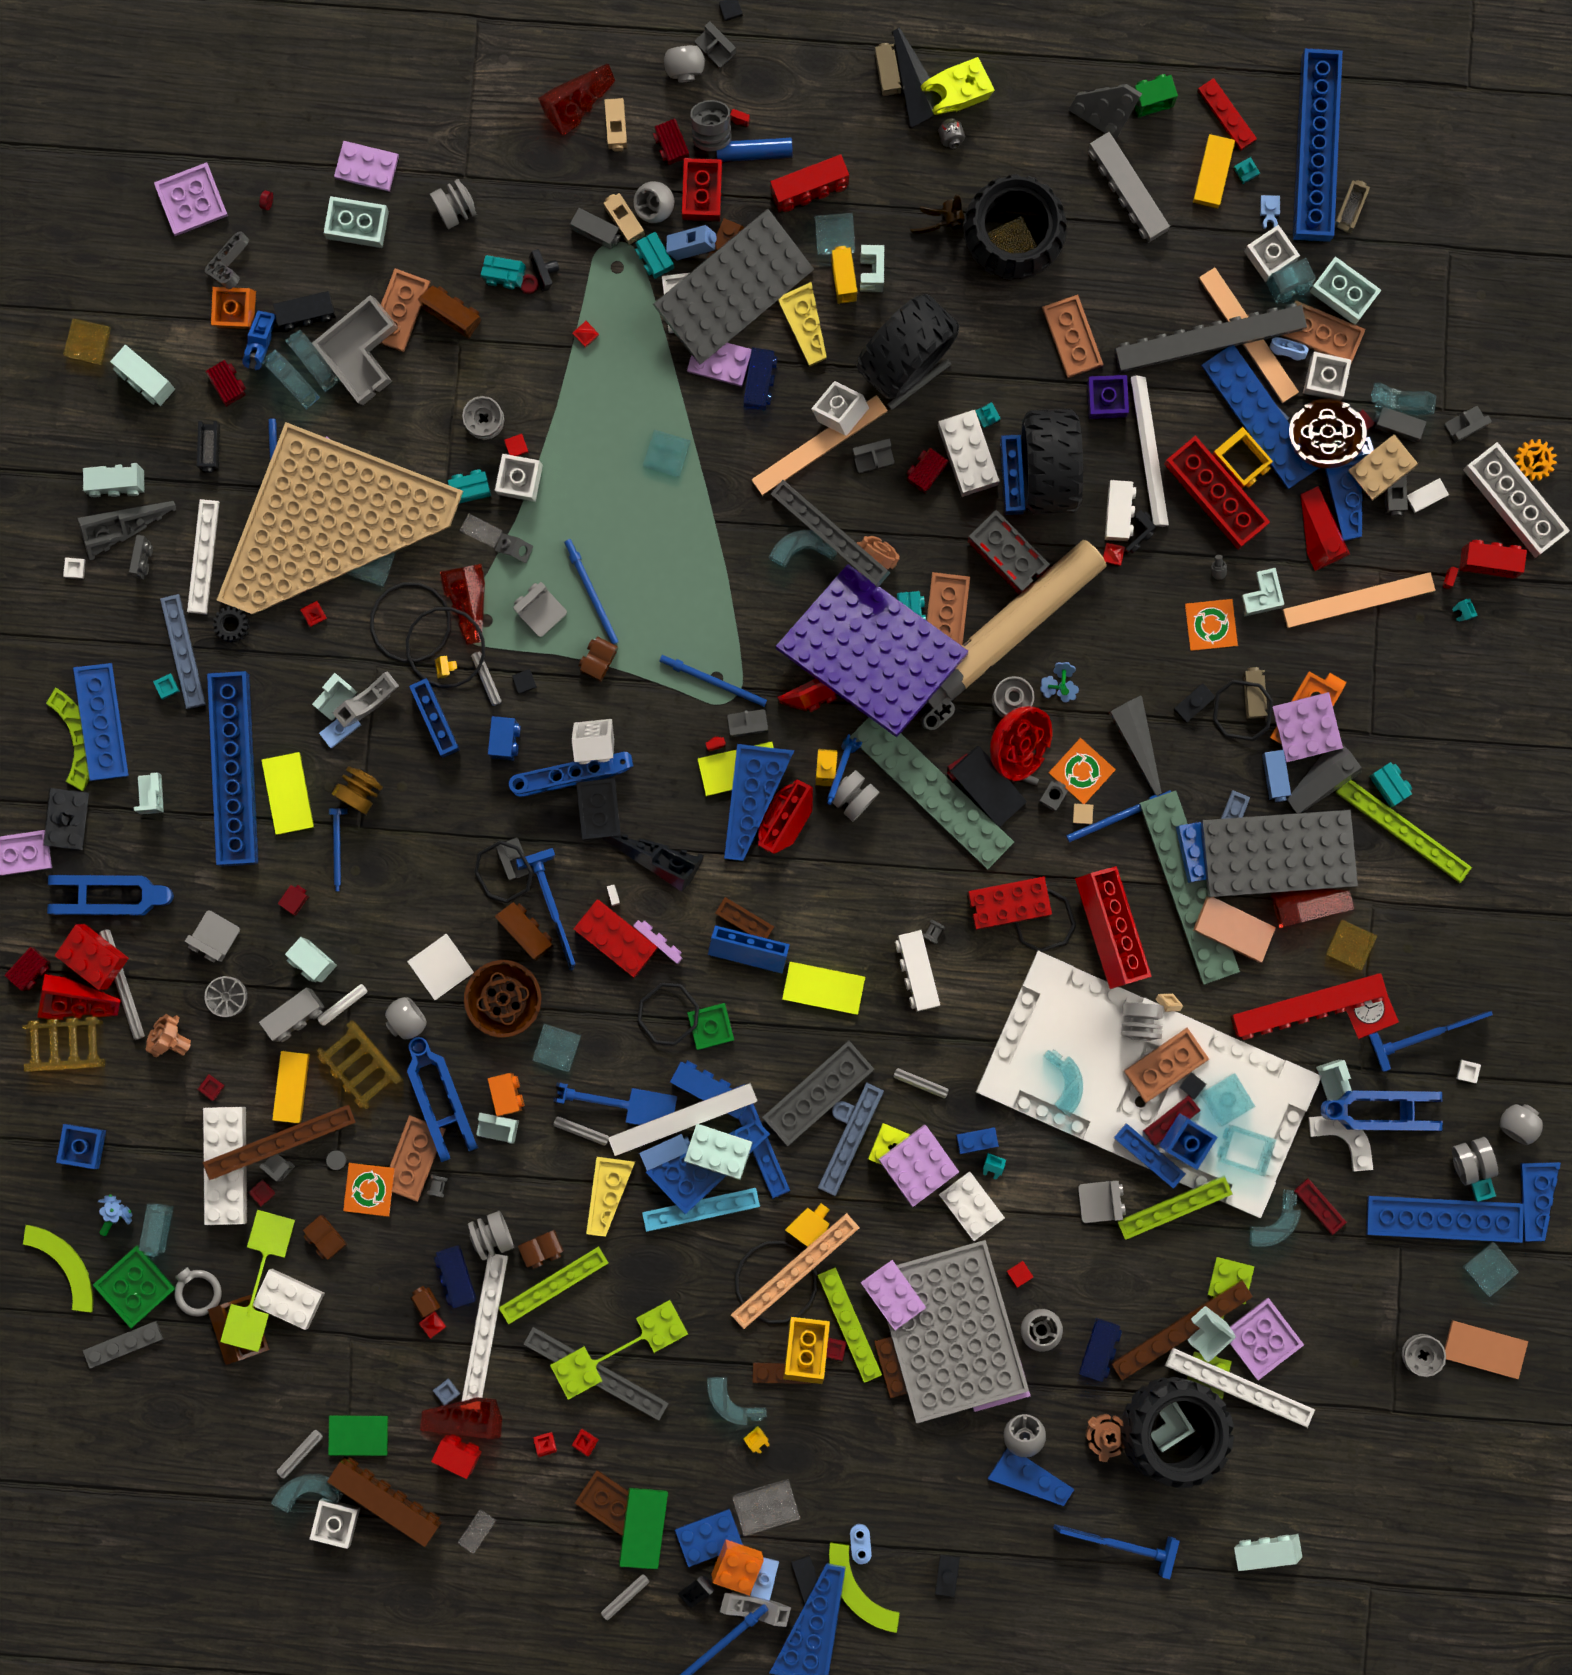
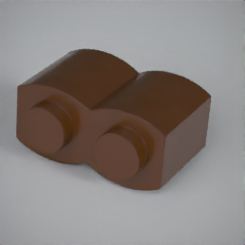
M597 636L595 640L592 639L587 648L590 651L586 657L583 656L578 666L581 667V673L601 682L618 651V646Z
M320 1215L303 1230L305 1233L304 1238L309 1244L314 1243L318 1248L316 1252L322 1259L330 1260L347 1245L345 1240L323 1215Z
M555 1230L518 1246L526 1266H532V1269L543 1265L542 1261L549 1258L552 1261L561 1257L560 1253L564 1251Z
M422 1286L412 1292L413 1297L410 1299L422 1318L441 1307L429 1287L425 1288Z

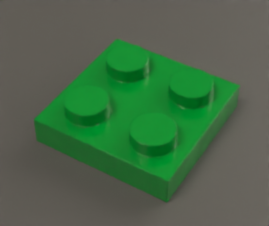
M725 1003L699 1009L697 1027L692 1031L697 1050L734 1041ZM695 1011L687 1012L691 1027L694 1025Z

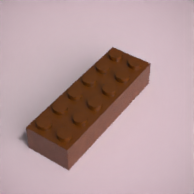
M344 1458L341 1460L327 1482L426 1547L442 1523L439 1521L440 1517L433 1512L427 1513L424 1511V1507L416 1501L412 1503L406 1499L408 1496L402 1491L397 1490L396 1492L391 1489V1484L387 1481L376 1479L372 1471L366 1468L363 1470L358 1467L359 1463L354 1459Z

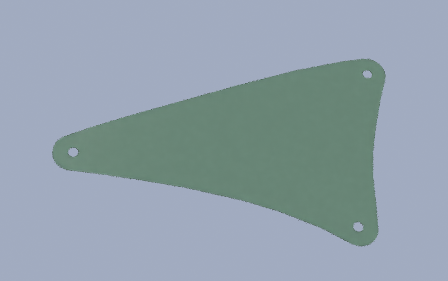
M619 242L612 249L602 246L596 251L591 262L585 296L577 325L578 328L587 321L599 333V336L586 348L574 338L557 407L539 458L543 467L536 502L523 501L516 520L508 533L510 536L518 537L533 546L527 563L498 552L488 573L472 594L462 612L467 613L478 624L485 639V647L554 654L581 660L583 656L586 657L590 650L587 648L592 639L595 640L598 636L610 642L574 563L572 564L569 559L570 554L564 542L571 539L576 551L582 557L581 562L619 641L617 644H614L618 646V651L609 667L670 687L709 704H725L737 695L685 672H677L673 670V667L659 662L662 655L674 660L679 659L684 662L683 664L708 675H711L713 672H720L723 675V681L738 688H742L743 685L740 643L728 574L660 314L652 305L656 302L643 261L638 258L635 252L636 248L625 242ZM614 261H620L624 265L623 271L619 274H615L611 270V264ZM521 546L519 549V555L523 556L526 553L525 546ZM540 582L546 586L547 590L567 611L566 616L543 637H539L513 609L515 606L514 602L521 596L525 597L529 593L528 589L533 584H539ZM484 614L490 615L493 619L489 627H483L479 622L480 617ZM460 615V628L465 638L472 644L481 646V638L475 626L465 616Z

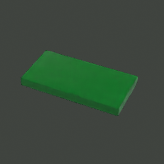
M639 1488L628 1489L619 1557L620 1567L658 1569L668 1497L667 1491Z

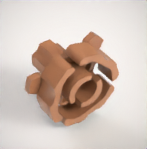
M864 536L861 542H857L860 547L886 569L896 567L900 556L887 542L882 543V540L875 536Z
M165 1014L154 1024V1030L150 1031L146 1041V1051L158 1057L170 1049L182 1056L185 1055L190 1048L191 1040L177 1034V1024L180 1017L177 1015L171 1017Z
M1106 1413L1096 1418L1092 1416L1088 1420L1089 1425L1085 1437L1091 1440V1433L1095 1429L1094 1441L1100 1449L1095 1448L1092 1442L1088 1443V1447L1099 1455V1461L1107 1462L1109 1457L1120 1455L1121 1450L1118 1447L1125 1448L1121 1442L1119 1427L1123 1426V1421L1119 1417L1113 1416L1112 1419L1118 1422L1119 1426L1112 1422L1100 1424L1104 1419H1111V1416ZM1112 1434V1438L1108 1440L1106 1435Z

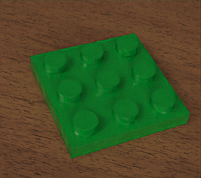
M138 1245L93 1284L130 1328L138 1324L175 1290L172 1283Z

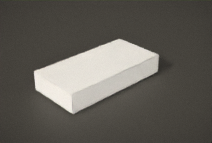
M1439 478L1407 495V501L1413 512L1416 513L1447 497L1449 494Z

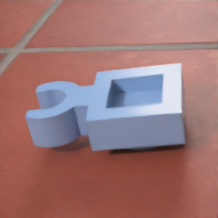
M1261 195L1260 216H1265L1262 227L1266 229L1267 222H1272L1274 228L1278 225L1277 219L1274 216L1280 215V196Z

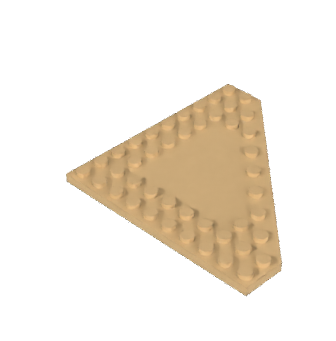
M285 422L217 601L245 612L256 614L445 530L452 523L464 491Z

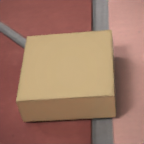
M1074 804L1073 823L1092 824L1093 805Z
M1158 994L1156 1001L1164 1006L1166 1012L1181 1011L1183 1007L1174 994Z

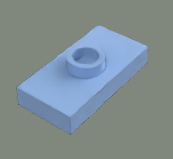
M336 719L319 734L332 749L360 727L361 724L357 721L344 728Z
M763 1557L764 1561L752 1588L751 1596L770 1601L779 1561Z

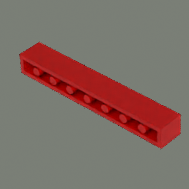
M1379 973L1230 1016L1237 1038L1242 1037L1243 1040L1253 1038V1033L1261 1032V1035L1273 1032L1272 1028L1277 1026L1281 1030L1291 1027L1290 1023L1298 1021V1024L1309 1022V1017L1316 1016L1317 1019L1327 1017V1012L1335 1011V1014L1347 1011L1346 1007L1353 1005L1354 1009L1365 1006L1364 1002L1369 1000L1372 1003L1383 1001V996L1388 994L1382 974Z

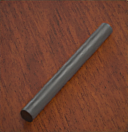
M948 359L944 360L927 373L908 392L889 402L887 406L890 410H893L951 365Z

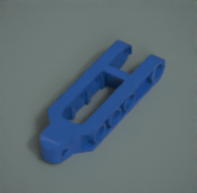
M620 752L613 754V758H610V761L598 762V760H590L588 764L570 762L516 774L510 778L509 787L516 796L526 797L577 785L576 782L610 778L631 769L634 765L630 753ZM597 765L600 767L596 773L590 772L593 766ZM574 770H581L580 775L577 777H573L572 772ZM556 774H562L559 781H553V777ZM519 782H523V788L517 790L516 785Z
M49 875L48 886H79L78 904H47V914L146 915L154 906L169 905L173 901L174 895L170 888L162 885H153L144 876ZM120 885L129 887V885H137L142 889V901L138 905L86 904L87 886Z
M413 1038L409 1043L412 1061L407 1073L441 1162L451 1158L439 1128L458 1122L468 1151L477 1149V1144L444 1058L431 1052L424 1038ZM429 1064L437 1067L454 1111V1115L436 1121L418 1074L421 1067Z
M1347 1091L1339 1100L1324 1101L1321 1105V1115L1328 1120H1338L1347 1130L1443 1131V1121H1415L1414 1101L1442 1102V1092ZM1353 1101H1400V1120H1354L1351 1116H1348V1104H1351Z

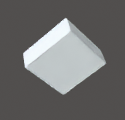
M65 558L63 577L84 579L86 560Z
M615 885L607 886L612 906L619 905L620 901Z
M1461 1060L1456 1079L1477 1083L1481 1065Z

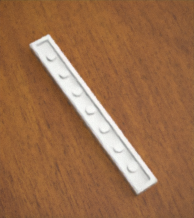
M1136 375L1131 377L1153 524L1160 527L1169 526L1146 377Z
M751 1083L613 1135L608 1140L616 1156L755 1103L757 1098Z
M490 1253L488 1254L462 1396V1408L479 1411L481 1409L508 1256L495 1254V1256L491 1257Z
M1172 1348L1165 1366L1307 1428L1315 1409Z

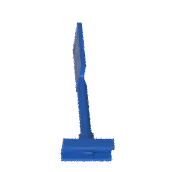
M550 848L525 858L530 867L532 866L534 874L537 875L551 918L556 925L555 928L569 969L573 970L575 961L544 873L543 862L555 858L554 850ZM521 858L516 860L518 870L527 868Z
M1487 1011L1395 1043L1383 1044L1378 1032L1370 1034L1369 1037L1381 1070L1384 1072L1391 1069L1387 1055L1395 1053L1396 1050L1433 1038L1447 1030L1449 1031L1493 1014L1492 1011Z
M557 1082L556 1086L562 1087L561 1091H557L560 1099L554 1098L553 1100L554 1102L564 1103L565 1100L573 1101L575 1099L627 1109L625 1122L642 1125L673 1113L677 1096L631 1088L630 1099L625 1101L575 1092V1089L567 1088L568 1084Z
M1054 1524V1529L1061 1534L1152 1557L1154 1560L1161 1562L1158 1574L1166 1579L1171 1577L1180 1542L1176 1538L1168 1536L1165 1550H1154L1112 1538H1101L1098 1535Z

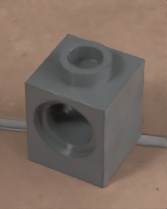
M1051 781L1039 803L1055 812L1068 792L1065 789L1066 786L1059 781L1055 783ZM1056 790L1059 793V799H1051L1049 792Z

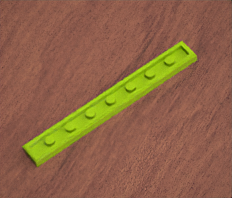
M1349 781L1335 792L1458 883H1461L1471 870V866L1354 781Z

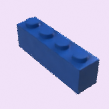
M1004 435L1000 439L1005 515L1024 514L1025 497L1021 435Z
M426 678L410 685L409 687L440 756L444 758L459 751V746L429 680Z
M715 926L708 955L783 973L790 944Z
M688 1060L686 1063L680 1062L670 1081L672 1084L702 1100H707L733 1090L730 1088L731 1083L723 1079L717 1081L713 1078L714 1074L705 1069L703 1072L697 1070V1065ZM746 1106L731 1111L728 1114L740 1119Z

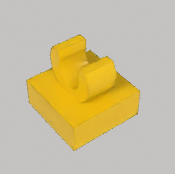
M440 656L435 660L438 679L446 678L450 675L449 671L457 669L456 661L448 662L447 656Z
M758 1426L743 1438L753 1452L761 1453L759 1448L763 1444L767 1447L769 1446L768 1438Z

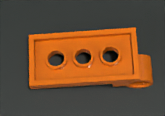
M1309 671L1291 702L1308 698L1313 692H1319L1320 694L1329 692L1332 706H1334L1343 691L1346 681L1332 673H1329L1324 680ZM1276 726L1270 738L1281 744Z

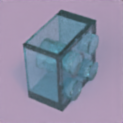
M1304 258L1272 273L1266 284L1275 302L1282 301V303L1291 300L1292 296L1297 293L1299 295L1307 293L1310 290L1309 288L1313 286L1316 277L1307 258Z
M1231 1073L1200 1092V1096L1219 1127H1223L1255 1107L1235 1073Z

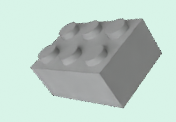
M305 988L259 1023L272 1041L284 1042L292 1036L290 1034L292 1031H299L307 1025V1020L312 1018L314 1020L323 1013L321 1010L325 1007L312 989Z

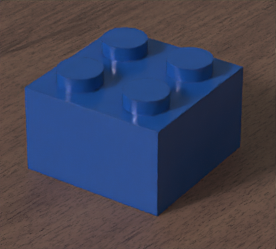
M492 716L488 755L491 759L514 761V756H518L519 745L516 743V737H520L521 726H519L515 718Z
M1179 1113L1159 1146L1169 1154L1198 1170L1218 1137Z
M63 1124L56 1163L99 1169L106 1130Z

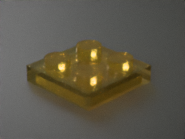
M1022 216L988 232L992 243L999 249L1012 254L1026 253L1037 247Z
M73 318L63 355L102 365L111 328Z
M1341 920L1325 955L1362 971L1377 935Z

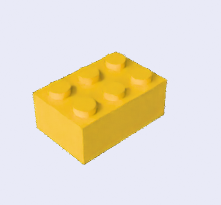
M791 1317L783 1379L823 1383L830 1321Z

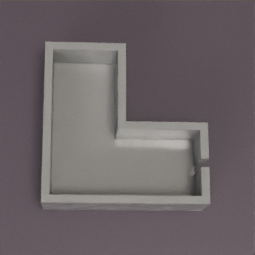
M370 295L312 342V344L359 404L364 405L376 395L375 390L380 392L392 382L370 351L397 330L398 326L377 299Z

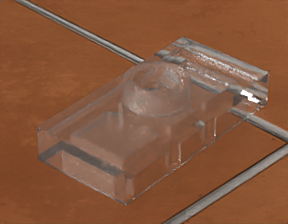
M468 514L460 529L461 532L492 548H495L503 533L502 530L471 514Z
M480 1509L458 1541V1544L474 1554L496 1520Z

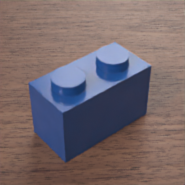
M995 1127L956 1134L959 1154L999 1147Z

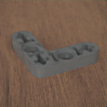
M243 232L235 233L208 263L205 273L225 288H234L238 284L240 277L228 266L247 246L249 242L248 237Z

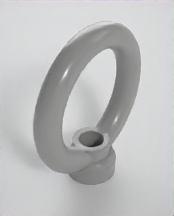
M187 1267L175 1276L178 1280L175 1287V1300L179 1308L186 1314L197 1317L209 1314L207 1309L219 1305L222 1295L221 1286L217 1278L211 1273L204 1270L190 1271ZM193 1278L206 1279L211 1283L214 1290L211 1303L201 1309L188 1306L183 1299V1288Z

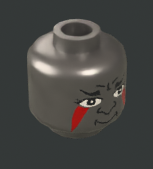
M947 119L941 123L938 132L942 144L952 149L959 147L965 139L961 123L955 119Z

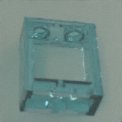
M1229 1125V1128L1226 1127L1222 1136L1225 1139L1223 1147L1219 1146L1216 1155L1219 1158L1218 1162L1265 1177L1277 1139L1234 1125ZM1234 1131L1265 1141L1256 1169L1225 1159Z
M158 1203L147 1204L139 1251H144L143 1255L155 1257L159 1256V1253L165 1252L174 1206Z

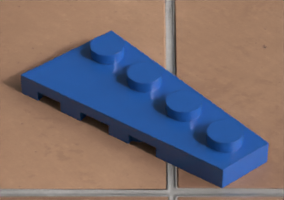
M1362 459L1351 461L1338 468L1325 469L1339 531L1344 541L1362 537V487L1348 471Z
M1520 1163L1522 1204H1524V1241H1545L1550 1209L1554 1199V1189L1557 1184V1175L1561 1163Z
M1006 1448L987 1478L1062 1506L1065 1505L1074 1491L1072 1487L1027 1457H1019L1012 1454L1008 1448Z

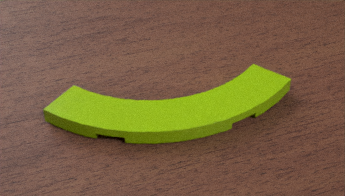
M55 687L46 704L53 708L65 721L70 730L74 746L72 768L66 782L84 792L89 776L79 708L70 697Z
M26 1225L23 1245L32 1246L46 1252L58 1262L66 1273L72 1290V1310L93 1312V1289L89 1273L80 1256L66 1241L50 1231Z
M830 1542V1564L846 1567L841 1595L845 1603L869 1624L897 1633L899 1612L877 1605L863 1593L857 1585L850 1568L849 1545Z

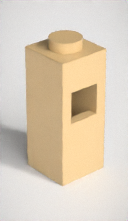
M605 99L608 148L613 151H622L624 148H627L624 99Z
M620 193L617 195L612 194L605 199L604 208L619 228L628 245L645 235L643 228Z

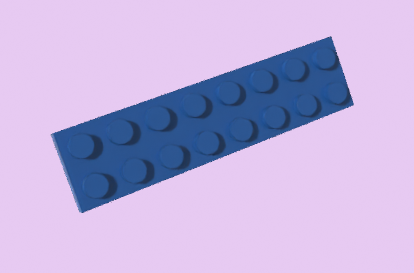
M1235 346L1227 347L1202 364L1201 367L1245 430L1273 461L1271 467L1287 489H1290L1319 469L1304 462L1295 453L1289 438V422Z
M1368 1196L1366 1235L1523 1243L1524 1204Z

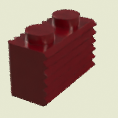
M676 119L666 121L654 127L655 133L652 134L656 144L660 143L662 150L659 152L663 161H667L668 165L684 160V158H689V151Z
M223 360L205 371L226 407L246 396L243 391L246 387L241 379L237 381L234 375L237 372L232 363L227 364Z
M929 448L928 451L923 450L918 457L920 462L916 467L912 465L906 473L908 475L907 481L924 494H926L948 464V460L932 448Z
M30 947L4 976L21 991H29L37 983L35 980L38 976H43L49 970L48 965L51 962L34 947Z

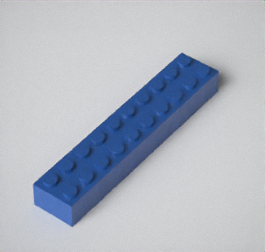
M1304 49L1301 55L1293 240L1331 242L1334 237L1343 53L1340 50Z
M246 671L207 674L216 865L220 867L258 864L250 678Z

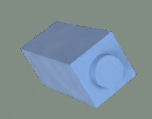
M706 225L667 235L666 252L675 260H680L715 250V242L717 240L716 233Z
M1284 750L1265 752L1262 754L1269 800L1275 799V802L1286 801V797L1291 795Z
M680 1134L639 1154L648 1171L687 1153L690 1141L687 1136L683 1137V1134Z

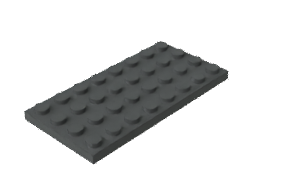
M766 209L652 305L700 365L811 273L814 268L770 210Z
M1351 810L1201 821L1208 897L1358 886Z

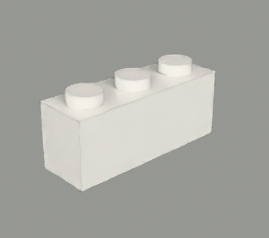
M1110 480L1108 484L1105 540L1128 541L1129 536H1133L1134 526L1130 525L1131 518H1134L1135 513L1132 499L1136 497V488L1133 487V482Z

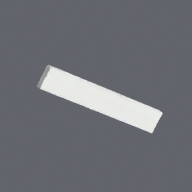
M200 499L188 613L207 615L219 501Z

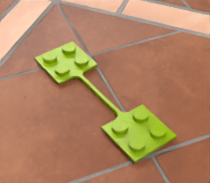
M257 1210L247 1248L260 1251L263 1255L249 1306L230 1305L221 1343L255 1352L259 1351L269 1314L256 1311L253 1308V1302L266 1257L272 1254L285 1258L295 1220Z
M1216 1257L1208 1295L1217 1296L1240 1280H1243L1249 1290L1254 1266ZM1193 1352V1357L1207 1362L1201 1353ZM1215 1356L1207 1363L1229 1372L1232 1361ZM1190 1376L1187 1377V1380L1210 1388L1213 1393L1218 1394L1223 1399L1224 1391Z
M669 1300L637 1317L636 1320L642 1329L641 1336L600 1359L592 1360L584 1346L551 1364L550 1366L567 1399L569 1400L602 1382L596 1369L597 1364L641 1339L647 1340L655 1353L688 1335L671 1301Z

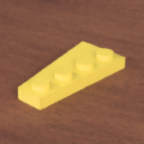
M810 282L784 294L778 299L779 305L809 367L827 359L812 283Z
M603 1157L596 1158L586 1234L606 1237L635 1164L634 1161Z

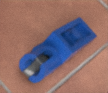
M257 311L248 333V344L243 357V365L245 367L255 370L261 368L271 341V331L276 322L275 314Z

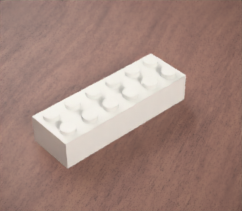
M1498 442L1463 469L1535 558L1570 531Z
M246 1107L203 1108L204 1162L246 1145ZM247 1166L210 1181L204 1169V1224H246Z

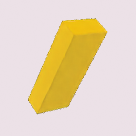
M1209 134L1193 203L1219 208L1235 140Z
M281 1051L272 1120L301 1123L310 1054Z

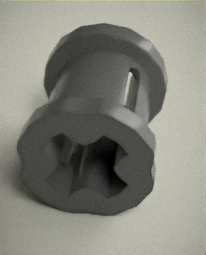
M930 920V926L927 932L923 934V938L937 944L940 933L946 927L934 920Z
M431 1175L432 1182L427 1194L444 1197L443 1190L448 1178Z

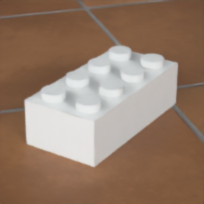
M972 410L939 421L938 429L961 496L964 497L997 486L999 478L976 411Z
M612 719L574 723L572 733L574 762L588 764L590 760L607 762L610 761V758H613L614 733Z
M922 931L899 935L895 945L897 953L901 952L903 959H900L902 972L906 971L907 978L904 981L906 989L911 990L912 997L909 998L911 1008H915L916 1012L939 1007L940 1002Z

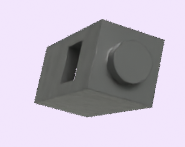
M578 208L570 223L571 230L609 249L617 245L621 238L618 227L581 208Z
M1382 407L1380 412L1376 411L1373 422H1376L1375 429L1415 443L1421 439L1427 422L1386 407Z
M1405 475L1384 491L1385 514L1402 516V513L1408 510L1407 477Z

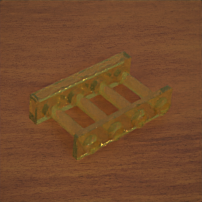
M85 1017L86 1021H78V1018H68L63 1023H59V1019L47 1020V1024H40V1021H28V1025H22V1029H30L31 1060H29V1064H24V1072L105 1067V1059H99V1055H97L96 1025H103V1021L97 1020V1017ZM76 1026H88L89 1056H87V1060H80V1057H78ZM58 1027H69L70 1057H68V1061H61V1058L58 1056ZM49 1028L51 1058H49V1062L41 1063V1059H39L38 1029Z
M352 1020L346 1025L349 1028L347 1030L348 1033L327 1051L319 1048L317 1050L319 1053L317 1057L324 1065L327 1063L332 1068L330 1073L336 1079L340 1078L344 1083L342 1087L348 1094L353 1093L356 1097L354 1100L361 1109H369L371 1106L368 1104V1101L389 1083L399 1084L404 1079L358 1024ZM357 1038L361 1042L360 1048L339 1066H336L330 1057L350 1040ZM370 1053L374 1058L372 1063L349 1081L342 1072L362 1055ZM382 1067L386 1072L384 1074L385 1077L362 1096L355 1087L374 1070Z

